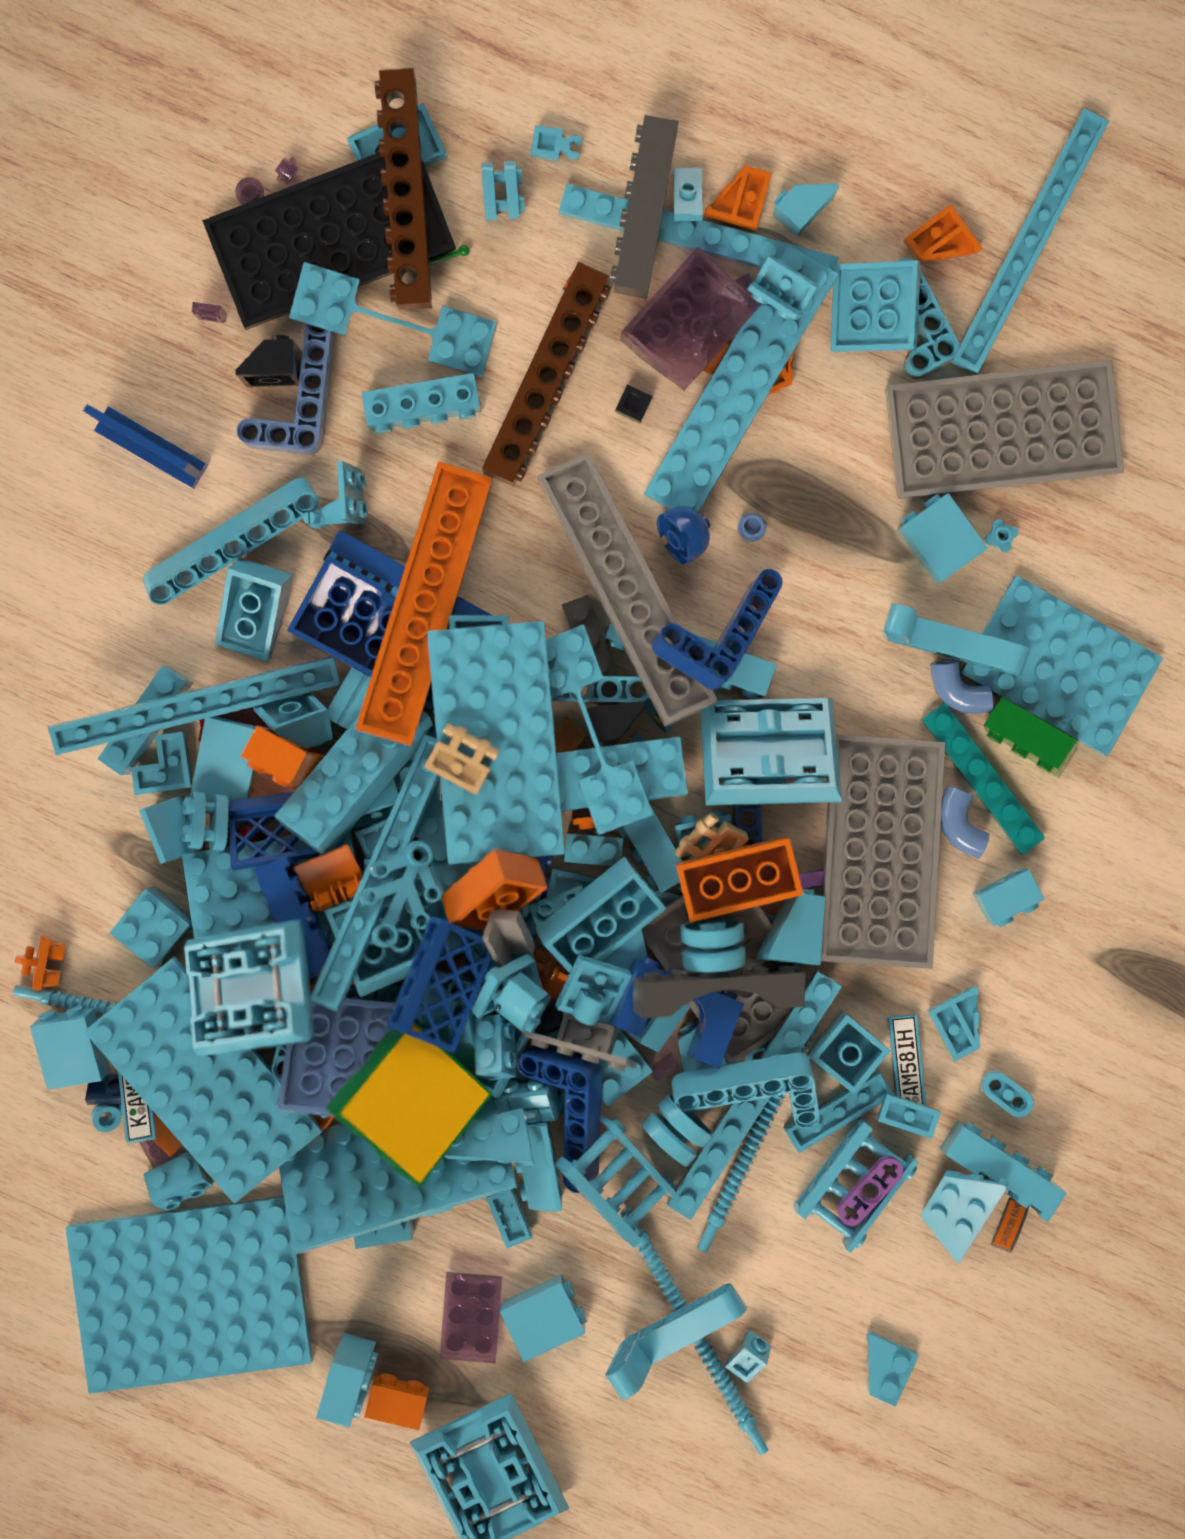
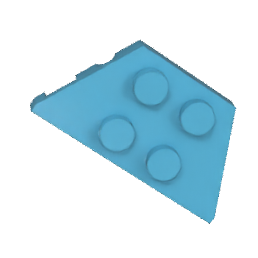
M950 1170L945 1172L920 1216L956 1262H961L1004 1194L1010 1181L1000 1178L999 1182L983 1180L982 1175H964L961 1172Z

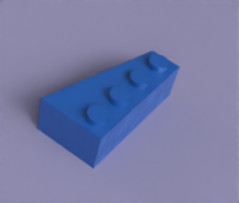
M283 856L253 868L269 906V913L273 922L278 924L301 920L305 934L308 977L311 979L321 974L331 950L317 912H314L312 909L311 899L294 870V867L299 865L298 861L288 856Z

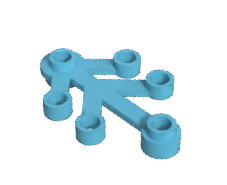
M423 841L411 842L406 846L403 855L386 862H374L370 867L371 875L376 879H382L387 877L390 871L406 866L402 878L376 888H364L359 893V901L365 906L373 905L378 899L395 893L383 923L377 925L372 932V940L379 947H390L396 943L398 932L395 924L406 899L412 913L410 918L411 926L417 930L427 927L430 917L424 912L414 885L417 872L424 886L421 893L422 899L427 903H434L441 897V891L435 885L429 869V864L432 861V850ZM415 850L421 854L419 861H416L413 857ZM379 864L384 867L382 875L376 872V867ZM429 889L434 890V899H430L428 897L427 893ZM367 891L373 895L371 902L365 900L364 895ZM419 915L424 919L422 926L416 923V918ZM381 930L387 933L385 941H381L379 938Z

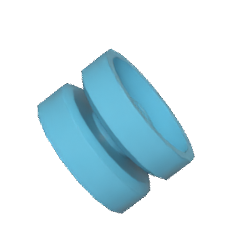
M717 918L687 922L681 925V942L689 946L682 952L683 968L695 972H721L741 968L746 965L745 948L737 944L744 940L743 922L735 919Z
M667 1094L659 1103L660 1112L663 1116L651 1112L643 1120L642 1126L666 1153L682 1165L688 1166L697 1156L691 1142L696 1146L705 1147L714 1138V1135L692 1111L684 1112L679 1107L676 1108L673 1095Z

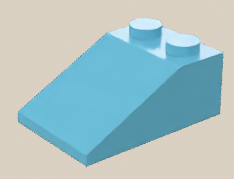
M243 558L236 560L227 569L215 645L269 661L289 599L293 574Z

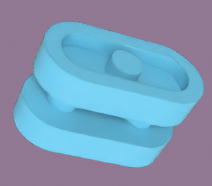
M504 161L505 170L494 171L493 162L481 163L486 221H497V212L508 211L509 220L520 219L519 213H525L524 195H518L517 188L518 184H523L522 167H516L515 161ZM506 182L507 199L496 200L495 183Z
M191 792L189 797H185L183 803V813L187 814V825L183 826L182 841L186 842L188 848L201 849L203 841H209L210 850L223 851L228 834L227 795L214 794L211 802H206L204 793ZM205 813L210 814L209 830L205 829Z

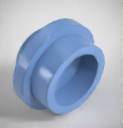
M749 513L740 519L738 533L744 540L755 542L765 534L766 523L760 515Z

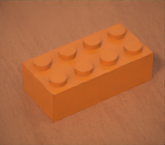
M788 836L675 863L690 922L804 895L791 841Z

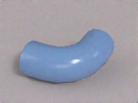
M943 659L930 663L931 677L936 693L948 706L962 713L982 714L993 711L991 686H969L965 684L960 676L959 660Z
M947 786L942 797V832L952 846L964 854L979 859L987 847L989 833L975 828L968 821L967 813L973 795Z

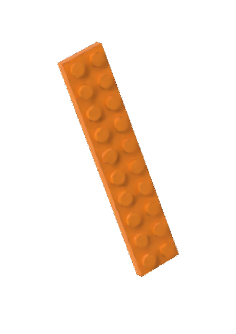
M438 461L355 727L356 731L412 747L432 682L427 631L448 629L449 615H452L492 484V477Z

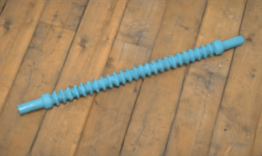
M16 985L13 990V996L40 1001L41 1005L45 1006L54 1004V1007L58 1008L61 1005L63 1009L82 1006L83 1009L94 1007L96 1016L99 1013L103 1016L117 1004V1002H114L110 1005L109 1001L102 1003L101 999L94 1001L93 997H90L89 1000L86 999V996L78 998L77 994L71 997L69 992L63 995L62 991L55 993V990L50 988L39 991ZM239 1029L240 1033L245 1036L243 1029ZM277 1045L266 1046L263 1048L276 1050Z
M816 1026L811 1035L816 1034L818 1026ZM808 1038L799 1053H804V1049H809L807 1043L812 1042V1038ZM783 1095L770 1097L763 1111L759 1114L760 1118L755 1120L756 1126L751 1127L753 1132L748 1133L750 1138L744 1141L746 1147L741 1148L743 1153L742 1155H737L739 1161L734 1162L736 1168L730 1170L732 1176L727 1177L729 1182L723 1185L725 1190L720 1191L722 1197L716 1199L718 1205L713 1206L715 1211L710 1212L707 1218L709 1223L697 1246L699 1250L707 1253L718 1228L723 1227L726 1221L724 1216L729 1215L727 1209L733 1207L731 1201L736 1200L734 1194H738V1187L743 1186L741 1180L746 1179L745 1172L750 1171L748 1165H752V1158L757 1157L755 1151L760 1150L758 1145L764 1142L762 1136H767L765 1130L771 1128L769 1122L774 1121L772 1116L778 1113L776 1107H781L779 1101L785 1099Z
M627 1207L619 1213L623 1218L625 1215L628 1217L632 1212ZM637 1223V1229L634 1232L642 1240L635 1247L640 1248L638 1250L639 1254H644L642 1259L643 1261H648L646 1266L652 1268L650 1273L656 1275L654 1280L660 1282L658 1287L664 1289L662 1294L668 1296L666 1301L672 1303L670 1308L678 1310L686 1306L684 1304L686 1299L680 1297L682 1292L676 1290L678 1285L672 1283L674 1278L668 1276L670 1271L664 1270L666 1264L660 1263L662 1260L661 1256H656L658 1253L657 1249H652L654 1244L652 1242L649 1243L650 1237L648 1233L642 1231ZM703 1337L693 1342L692 1344H696L694 1349L700 1351L698 1356L704 1358L702 1363L708 1365L706 1370L712 1372L710 1377L715 1378L714 1384L720 1385L718 1388L719 1392H724L722 1395L723 1399H728L726 1402L727 1406H732L730 1409L731 1413H736L734 1418L739 1420L738 1425L740 1429L748 1434L759 1455L765 1454L769 1449L756 1428L757 1422L754 1416L749 1414V1408H744L746 1403L745 1401H740L742 1396L741 1394H736L738 1389L737 1387H732L734 1382L728 1380L730 1375L724 1373L726 1368L720 1366L722 1361L716 1359L718 1354L712 1352L714 1347L709 1346L710 1340Z

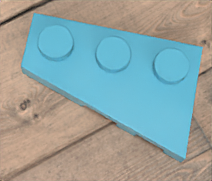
M515 1109L472 1120L445 1154L446 1159L498 1161V1163L509 1164V1162L535 1166L524 1109Z

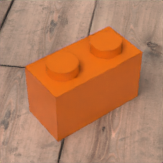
M375 1374L364 1417L419 1430L430 1387H426L422 1382L416 1380L408 1382L397 1380L391 1374Z

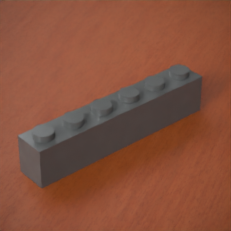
M645 115L643 125L637 124L635 142L640 143L638 153H632L630 170L635 171L633 181H627L625 199H630L628 210L622 209L620 227H625L623 238L617 237L614 255H619L618 266L612 265L609 282L614 283V293L645 299L648 297L679 121Z

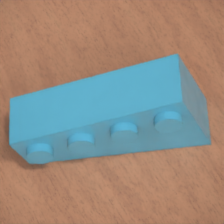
M957 1120L941 1145L940 1150L975 1175H982L984 1180L999 1182L1001 1178L1010 1181L1006 1189L1007 1194L1026 1208L1030 1205L1039 1214V1217L1049 1222L1067 1194L1052 1180L1054 1175L1041 1166H1038L1037 1170L1028 1165L1030 1160L1017 1151L1013 1155L1004 1150L1006 1145L995 1137L991 1136L989 1140L980 1135L983 1130L968 1121L964 1125Z

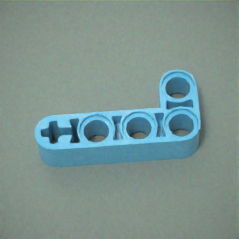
M904 258V259H901V260H899V261H914V260H912V259H910V258ZM921 270L919 296L923 299V305H919L917 336L922 345L917 347V350L912 351L904 362L905 373L915 379L921 378L946 365L959 351L958 340ZM924 320H933L937 326L936 330L927 329ZM938 345H946L949 348L950 354L947 356L940 354ZM913 358H921L925 363V368H916L912 362Z

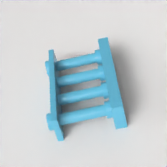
M602 1115L599 1120L607 1128L604 1134L578 1161L573 1160L570 1163L562 1156L554 1165L619 1236L634 1248L642 1240L634 1232L637 1229L636 1224L665 1194L676 1202L681 1197L673 1190L676 1184L667 1175L661 1176L624 1135L627 1131L626 1128L617 1119L614 1118L610 1121ZM616 1138L624 1149L594 1180L591 1178L588 1182L583 1176L586 1173L585 1169ZM633 1157L641 1166L640 1169L612 1198L608 1197L605 1200L600 1195L604 1191L602 1188ZM650 1176L657 1184L656 1188L628 1217L625 1215L621 1218L618 1214L621 1210L619 1206Z
M858 1117L793 1205L796 1213L804 1219L809 1214H816L846 1236L842 1243L850 1253L855 1247L859 1248L864 1243L867 1237L865 1233L903 1182L910 1180L917 1170L916 1165L918 1164V1161L910 1153L902 1160L871 1137L872 1133L870 1132L873 1128L861 1117ZM860 1146H866L879 1157L886 1155L895 1157L903 1168L901 1179L859 1224L854 1225V1227L846 1225L838 1216L821 1205L822 1201L820 1199L826 1191H832L840 1198H843L850 1191L838 1182L837 1176L843 1169H850L860 1178L869 1170L855 1160L854 1154ZM877 1175L873 1176L881 1183L882 1186L886 1184ZM868 1183L878 1190L877 1185L873 1183ZM857 1195L854 1197V1198H856V1200H857V1202H858V1203L854 1206V1208H855L859 1203H861V1205H862L863 1207L866 1205L865 1203H863V1202L860 1200V1198H859Z

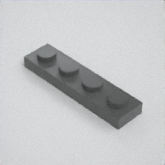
M585 595L562 604L570 629L581 625L585 626L602 675L619 676L589 596ZM606 681L601 686V693L605 697L610 698L616 693V686L614 683ZM598 702V703H599L600 706H605V705L619 704V703H621V702Z

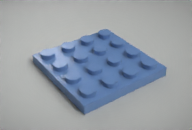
M345 998L340 1011L337 1012L311 1001L313 1037L312 1040L287 1043L277 1110L333 1116L325 1108L349 1078L367 1062L373 1049L389 1031L390 1028L387 1027L396 1003Z

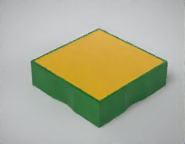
M415 1021L411 1030L418 1033L424 1030ZM390 1028L373 1049L367 1062L349 1078L325 1109L354 1135L367 1141L377 1152L378 1156L404 1179L420 1187L493 1093L445 1049Z

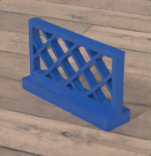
M86 404L83 412L98 421L94 429L95 432L195 489L208 464L109 406L104 413L89 404Z
M295 791L228 802L232 870L258 867L283 856H288L294 860L321 856L309 846L305 850L299 851L293 848L299 840L295 835L287 843L280 839L278 836L285 829L282 824L272 833L263 827L269 820L276 819V813ZM247 823L253 825L254 827L245 837L237 833V825ZM261 831L268 838L258 848L250 840ZM345 837L342 839V841L337 845L335 849L346 845ZM273 841L283 846L275 855H268L264 852ZM246 845L255 851L248 859L238 860V853Z
M430 917L387 1027L455 1053L492 958L486 947L482 958L476 961L473 959L469 947L477 943L486 945L483 937L453 925L442 918ZM451 930L458 933L462 945L449 951L446 940ZM464 950L469 964L456 970L452 955ZM446 958L451 973L438 978L435 970L436 965L439 961ZM471 969L474 976L473 983L463 988L459 974ZM454 978L458 992L445 997L440 983ZM435 986L440 1000L427 1006L424 995L427 989ZM460 996L463 1002L462 1011L452 1016L448 1002ZM443 1005L447 1019L434 1025L430 1011ZM425 1014L429 1028L419 1033L411 1030L415 1018ZM450 1024L453 1033L449 1044L440 1041L437 1030ZM432 1033L433 1038L426 1035Z

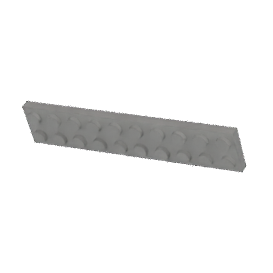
M589 453L539 474L537 480L664 726L671 725L716 703L718 699L713 690L701 685L654 653L651 644L653 638L665 625L669 623L678 625ZM665 637V640L672 644L671 640ZM689 653L690 657L696 660L695 656Z

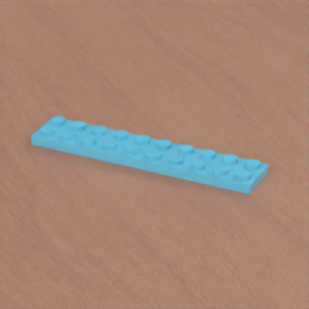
M788 246L780 261L819 285L817 291L802 316L797 320L784 319L776 313L777 309L769 303L764 305L756 301L644 492L645 496L668 509L677 506H687L698 512L701 510L833 286L838 273L795 248Z

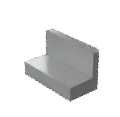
M492 910L483 940L496 966L501 968L508 964L511 953H528L533 955L536 945L520 911Z

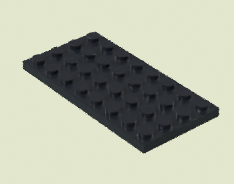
M380 152L202 220L245 330L291 313L304 262L360 279L358 287L394 274L388 271L387 256L392 255V244L387 245L385 227L390 226V216H385L383 198L388 197L387 186H382L381 168H386L385 157H380ZM400 156L395 159L394 165L403 167L408 163L409 159ZM422 160L430 260L456 250V246ZM402 185L397 188L396 194L398 196H406L411 188ZM404 214L399 217L398 223L403 226L409 225L413 217L409 214ZM405 243L401 246L400 252L404 255H409L414 251L415 246L411 243Z

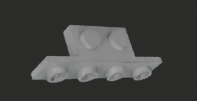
M564 1012L557 1039L536 1033L530 1034L528 1031L523 1034L524 1037L532 1039L531 1045L547 1050L549 1045L556 1046V1052L573 1057L574 1052L583 1054V1060L596 1064L599 1063L600 1059L609 1061L608 1067L620 1071H625L626 1066L634 1069L637 1066V1063L612 1055L619 1028L597 1021L593 1026L578 1021L572 1014Z

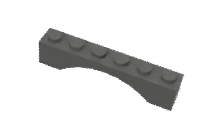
M780 963L778 968H769L766 965H753L751 970L737 968L721 972H698L691 974L685 970H673L671 975H661L659 972H645L644 977H634L633 1012L643 1019L671 1017L682 1006L693 999L720 990H743L754 993L778 1009L805 1007V972L795 968V965L790 963Z

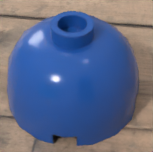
M677 506L657 517L656 524L659 536L661 538L665 535L668 541L665 548L677 562L683 565L685 563L688 564L706 551L710 541V523L704 514H700L691 507Z

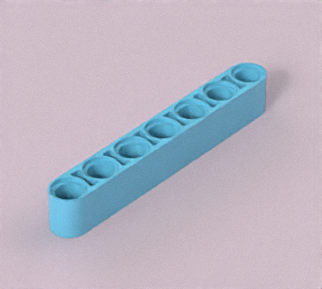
M296 478L148 570L143 577V583L150 600L158 605L172 601L303 519L306 512L315 511L319 505V500L310 482L304 478Z

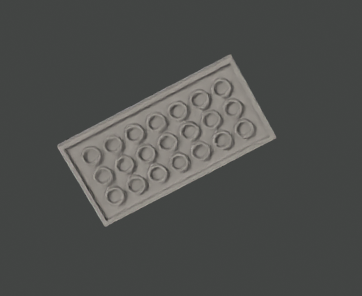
M1112 360L894 384L885 387L897 500L1124 473Z
M836 734L842 802H828L822 888V896H825L821 961L933 969L945 742Z

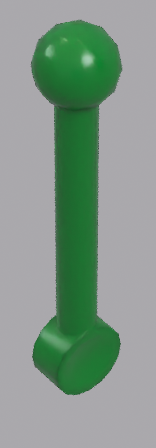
M462 245L459 250L429 260V266L460 255L467 256L470 249L468 246Z

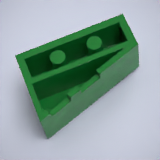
M1001 697L983 725L985 731L988 732L986 736L1000 745L1002 742L1012 748L1011 751L1023 759L1027 757L1036 763L1035 765L1038 768L1053 774L1057 778H1060L1077 751L1076 739Z

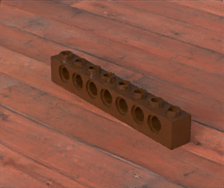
M414 68L379 70V81L374 83L376 99H381L382 110H377L378 128H383L384 139H379L380 157H385L386 168H381L382 186H387L388 197L383 198L385 216H390V226L385 227L387 245L392 244V255L387 256L389 273H394V284L390 285L391 302H396L398 310L429 309L433 307L416 76ZM396 98L404 101L400 108L389 106L390 102ZM401 127L406 129V133L403 137L396 138L392 136L393 130ZM404 156L409 160L405 166L397 167L394 165L396 158ZM406 185L411 190L406 196H398L396 194L397 188ZM409 214L413 217L412 222L406 226L400 225L398 223L399 217ZM405 243H411L415 246L414 251L409 255H404L400 252L401 246ZM407 272L417 274L416 280L411 284H406L402 281L403 275Z
M578 261L482 467L483 473L513 487L517 481L522 482L528 466L524 464L529 455H535L540 443L537 440V436L540 430L545 431L550 423L552 415L548 413L552 404L558 405L564 389L560 387L564 378L570 379L576 366L572 361L576 353L581 354L588 340V338L584 337L588 327L594 328L600 314V312L596 311L600 301L605 303L612 287L608 285L609 275ZM581 294H588L591 296L592 301L587 305H582L576 299ZM570 319H575L580 323V327L574 331L566 329L564 325ZM557 345H564L568 348L567 354L561 357L556 356L552 350ZM546 370H551L556 374V378L552 382H544L540 376ZM540 396L544 399V404L540 408H533L528 404L530 398ZM527 421L533 426L532 430L527 434L519 433L517 426L520 422ZM509 447H517L521 452L517 459L510 460L505 457V451Z

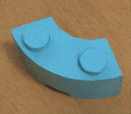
M521 972L508 981L497 1001L501 1008L497 1006L495 1010L523 1033L528 1031L531 1034L541 1022L538 1017L545 1008L543 1002L548 993Z

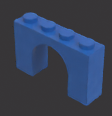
M644 957L643 962L634 959L630 969L632 977L609 1024L641 1037L648 1018L643 1019L633 1012L634 977H644L645 972H659L661 975H671V971L676 969L670 968L669 972L658 969L660 966L659 962ZM721 990L720 993L710 992L693 999L699 1011V1023L687 1055L720 1068L744 1003L736 1000L737 994Z

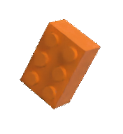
M256 726L240 757L249 761L247 764L249 768L259 773L273 774L272 780L284 787L290 786L295 789L303 783L325 755L311 747L305 748L277 735L272 729Z
M495 849L489 852L480 863L472 867L458 882L452 884L451 888L441 897L448 921L458 927L485 931L492 910L520 911L547 888V884L538 858Z

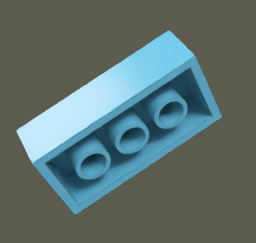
M623 857L535 929L546 948L570 973L578 955L598 961L604 960L667 908L630 862Z

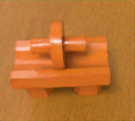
M41 935L37 957H33L35 947L26 946L25 955L15 957V963L22 965V975L29 976L31 966H35L31 985L33 986L32 990L41 991L42 986L58 987L60 970L46 968L47 959L63 961L65 944L51 941L50 936Z

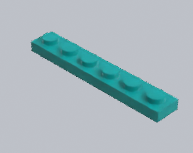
M942 703L921 719L937 742H945V754L1021 855H1024L1045 839L1036 824L946 703Z

